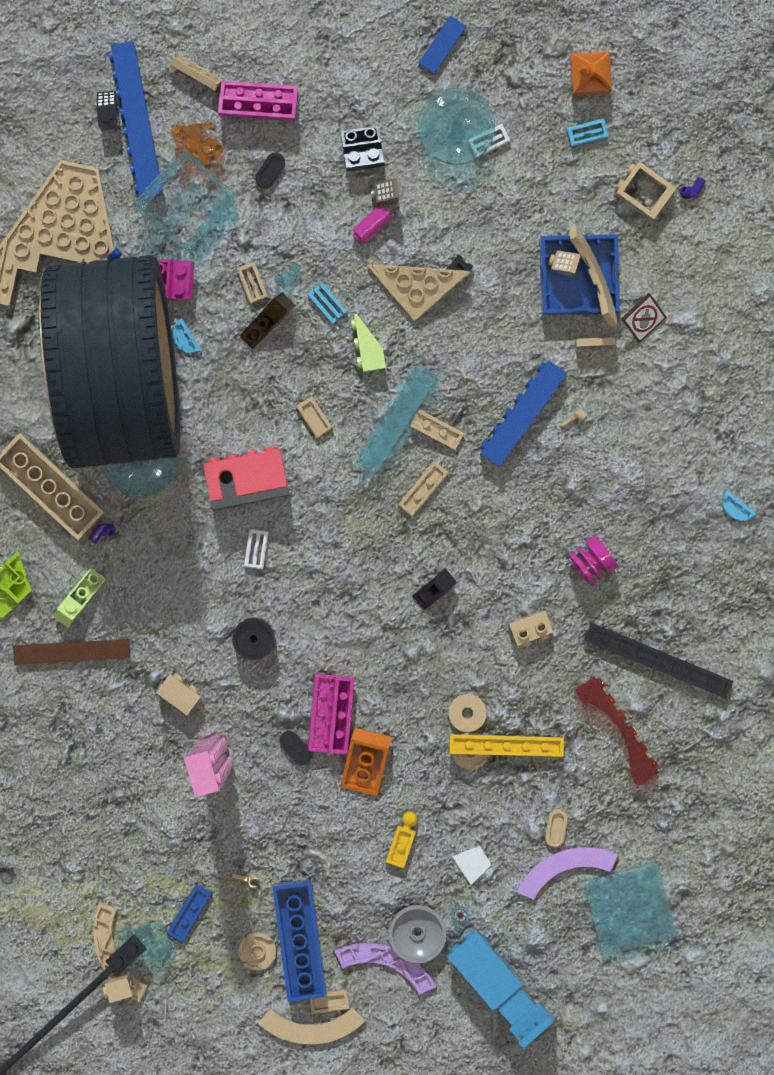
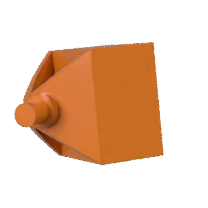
M610 52L571 54L569 63L572 97L610 94L612 91Z

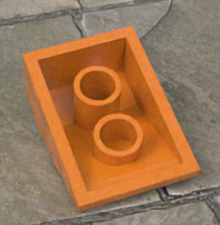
M355 728L340 787L378 796L392 737Z

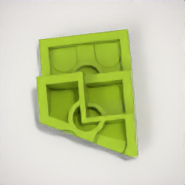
M18 551L0 567V619H3L32 591Z

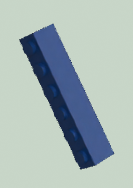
M550 360L546 364L544 362L540 364L536 370L538 372L536 378L533 379L531 377L525 385L528 389L524 394L519 393L513 401L516 403L512 410L508 408L502 417L505 420L501 426L497 423L491 432L493 437L490 441L486 439L480 447L482 450L480 454L497 467H500L567 375L565 371Z

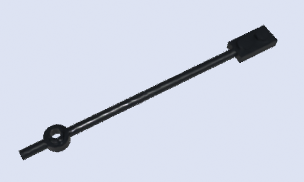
M136 935L131 936L105 961L109 966L9 1060L0 1066V1075H7L6 1072L113 972L117 976L120 975L147 950Z

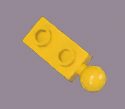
M406 812L403 815V827L397 825L386 863L401 868L405 867L416 831L411 830V827L417 823V816L413 812Z

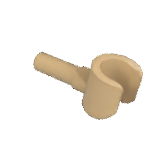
M578 409L569 419L561 423V426L564 428L576 418L581 422L587 416V413L582 409Z
M232 874V878L247 882L251 888L257 887L255 884H250L252 879L259 880L257 876L250 875L247 877Z

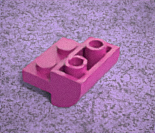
M157 259L163 277L167 300H192L195 262Z

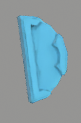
M181 318L176 322L173 329L172 337L174 343L180 350L186 353L195 354L201 352L200 347Z
M728 490L725 491L722 505L725 513L730 518L737 521L752 519L757 514Z

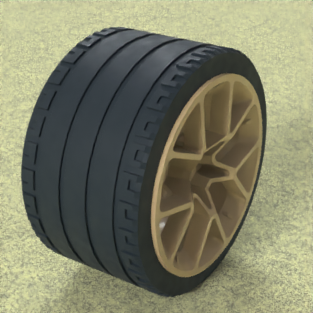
M153 255L139 256V258L114 259V261L108 259L90 261L89 263L64 264V266H47L42 275L39 305L41 353L51 420L65 463L70 468L86 467V465L88 467L109 465L111 462L119 464L134 462L135 460L147 461L156 460L160 457L163 459L176 457L180 451V410L177 373L166 292L157 258Z

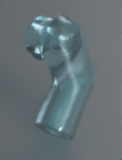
M291 264L288 273L277 274L274 277V282L281 287L293 284L300 267Z

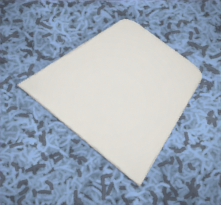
M479 846L452 856L471 885L491 865Z

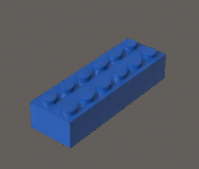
M304 879L274 883L272 888L287 1000L291 1002L326 997L327 992L312 880Z

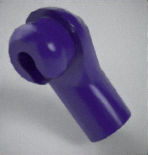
M697 177L693 186L681 187L679 191L681 197L684 199L697 197L706 180Z
M110 523L99 524L88 540L97 544L101 536H113L116 529Z

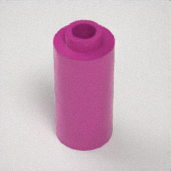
M380 204L352 229L354 232L352 236L358 243L363 242L365 244L393 219V216Z

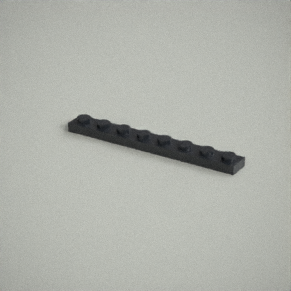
M590 623L584 641L723 698H727L733 680L594 623Z

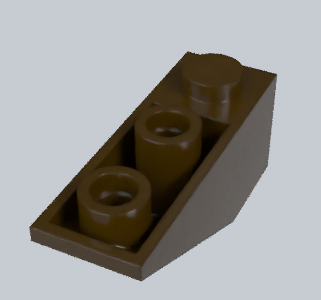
M283 292L271 300L239 336L254 349L296 305Z

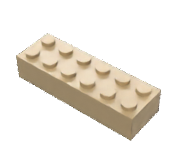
M19 433L0 453V468L77 540H81L107 513L24 434Z

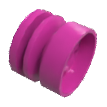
M596 535L585 542V546L588 549L587 552H584L580 547L576 548L580 555L579 558L573 551L569 554L575 570L591 586L596 584L592 577L593 575L599 580L603 579L599 570L603 569L607 574H610L619 567L613 556Z

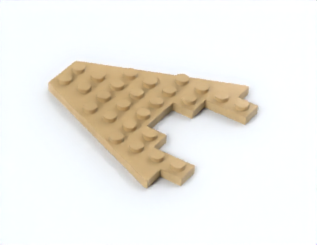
M60 160L0 244V305L11 306L18 269L37 273L41 255L78 263L108 260L106 257L114 250V244L98 168Z

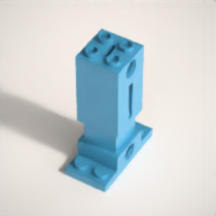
M472 930L463 938L465 941L463 944L460 945L458 943L448 951L450 955L447 958L493 1011L497 1008L512 1025L509 1030L519 1040L518 1043L524 1049L549 1027L556 1017L540 1001L536 1004L523 989L522 985L524 982L480 931L474 932Z

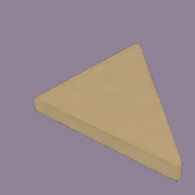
M382 264L367 265L414 322L470 274L469 271Z

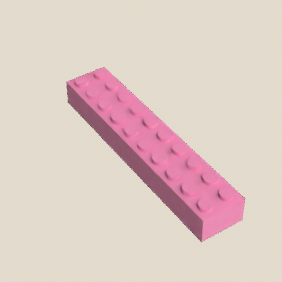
M221 734L198 741L184 757L195 798L219 791L231 773L232 767H234L231 756L227 757V742L225 738H221Z

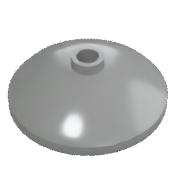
M412 905L402 909L395 915L389 927V941L394 952L403 960L411 963H424L434 959L442 951L446 942L447 933L443 919L435 910L424 905ZM420 929L421 933L419 935H415L414 930Z

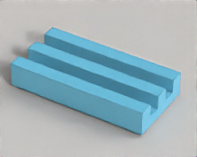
M604 118L566 129L571 148L609 137ZM601 124L602 126L597 129L581 132L574 135L572 134V131L588 128ZM602 131L604 133L602 135L590 137L579 141H574V139L583 136L599 133Z
M320 283L319 286L308 294L310 299L332 324L347 312L323 283ZM320 289H323L325 293L331 298V300L337 305V307L341 310L340 313H338L336 309L330 304V302L323 296V294L319 291ZM317 294L335 314L334 318L331 317L313 295Z

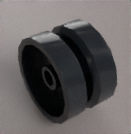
M258 617L247 618L240 622L234 629L232 636L233 646L237 653L249 660L261 659L268 655L273 649L276 640L275 631L271 624L265 619ZM256 635L257 641L251 642L250 637Z

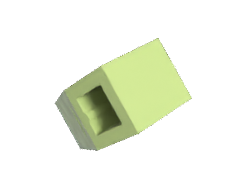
M354 314L355 319L351 320L353 331L357 330L358 337L354 338L355 349L360 350L361 356L357 357L358 368H362L363 373L386 369L383 348L360 317Z
M90 568L60 604L53 617L69 628L106 579Z

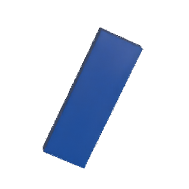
M450 16L418 64L432 74H435L466 29V25Z
M196 883L166 934L183 943L211 897L212 892Z

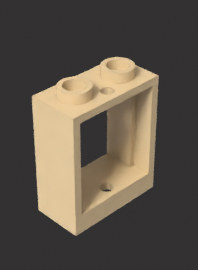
M639 161L637 165L632 164L626 172L629 175L626 180L621 179L615 189L618 191L615 196L652 222L676 187ZM638 170L666 189L651 210L624 192V189Z

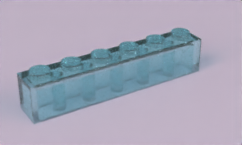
M420 364L417 367L413 366L407 375L410 377L407 383L402 382L397 390L400 393L396 400L392 398L387 406L389 409L386 416L382 414L376 423L379 425L376 432L371 431L366 440L369 443L365 448L361 447L356 454V457H358L357 462L375 474L438 378L436 374Z

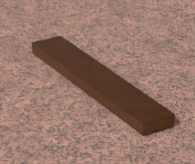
M129 639L13 645L14 665L130 658Z

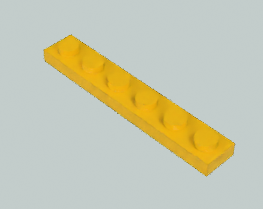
M449 734V754L564 757V738Z

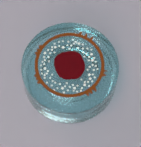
M458 905L452 909L451 919L456 925H465L470 919V912L465 906Z

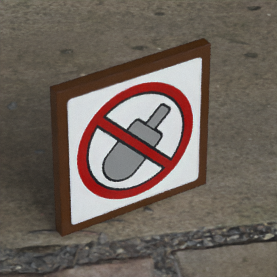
M648 293L621 320L636 341L640 343L667 317L652 295Z

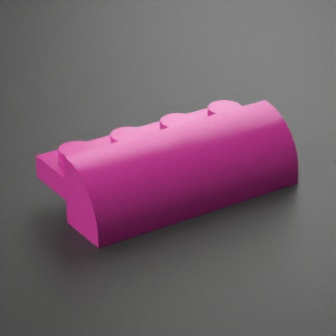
M221 81L218 116L296 121L298 86Z
M314 674L308 751L348 754L354 677Z

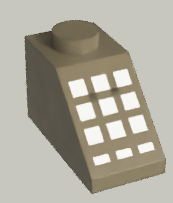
M397 178L374 184V189H371L372 201H376V206L399 203Z

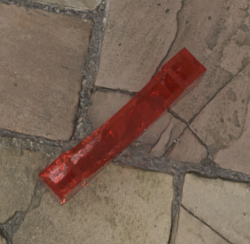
M591 676L575 687L574 690L585 705L592 704L598 707L618 726L629 751L630 766L627 769L637 784L641 785L659 773L656 769L659 766L653 757L649 759L645 753L648 749L642 741H637L635 738L637 733L631 725L627 726L624 721L627 718L621 709L616 710L613 705L616 702L610 693L606 695L603 688L605 685L601 679Z

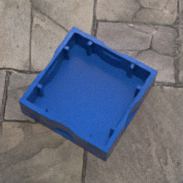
M618 234L585 236L584 238L590 246L607 283L615 313L618 314L620 312V293L617 278L619 262ZM541 236L539 239L541 315L602 314L597 286L593 284L588 272L589 267L581 256L572 278L550 271L551 266L548 263L551 254L555 255L557 250L579 254L570 240V236Z

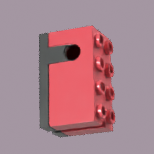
M273 446L264 448L265 452L262 453L253 450L245 452L246 456L239 457V454L227 455L226 460H220L219 457L207 459L208 463L204 464L210 500L212 501V510L290 496L281 450ZM225 472H231L233 476L232 481L228 484L222 482V475Z

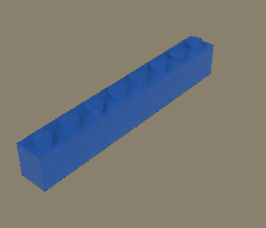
M130 41L111 45L112 51L108 53L110 62L114 63L115 70H112L114 82L118 81L119 89H116L118 101L121 100L123 107L119 108L121 119H125L126 126L123 127L125 138L129 139L130 145L127 146L128 156L133 159V164L130 165L132 176H136L137 183H134L136 195L139 194L141 199L164 195L135 43Z

